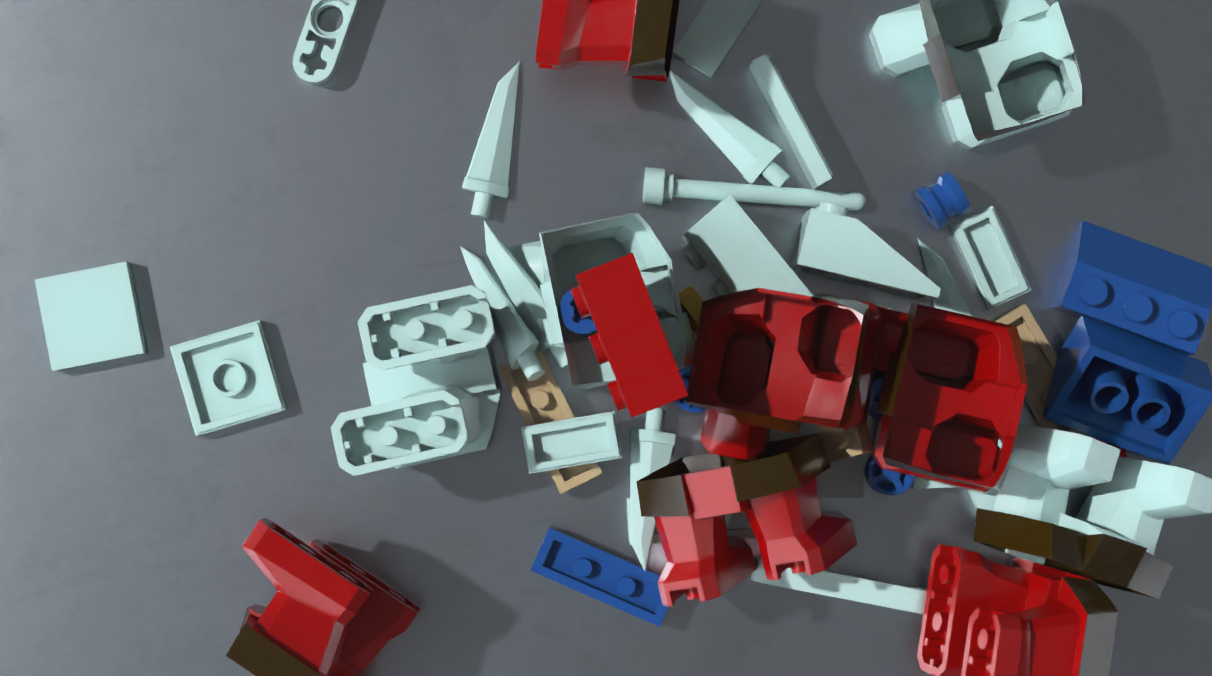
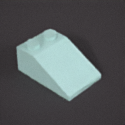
M820 203L819 207L815 209L810 208L802 216L790 266L792 270L923 302L939 298L940 287L859 219L847 217V208L829 203Z

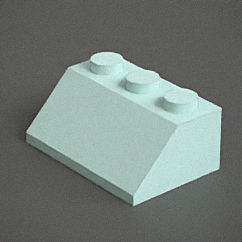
M731 195L721 201L682 237L687 243L682 248V251L699 271L706 266L717 281L711 286L718 296L754 288L813 296Z

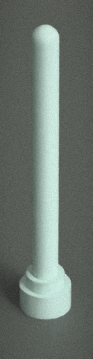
M646 167L644 174L643 204L662 206L663 201L671 202L672 197L723 201L729 195L736 202L809 208L819 207L820 203H829L845 207L848 211H861L867 204L866 197L857 192L792 187L779 188L766 185L675 179L674 174L665 173V168Z

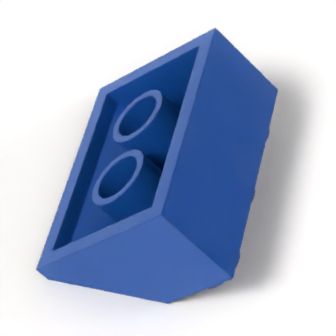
M1081 221L1050 308L1078 319L1085 315L1185 355H1195L1212 308V267L1092 223Z
M1082 315L1059 350L1043 410L1044 419L1169 465L1212 403V377L1206 362Z

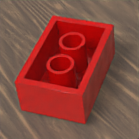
M633 252L576 274L579 286L570 289L581 319L591 316L597 333L588 337L599 365L609 362L616 380L607 383L617 411L619 412L627 408L632 418L689 396Z

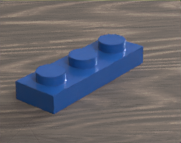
M549 527L530 571L656 626H661L668 607L662 604L657 584L661 576L660 574L647 568L644 571L640 565Z

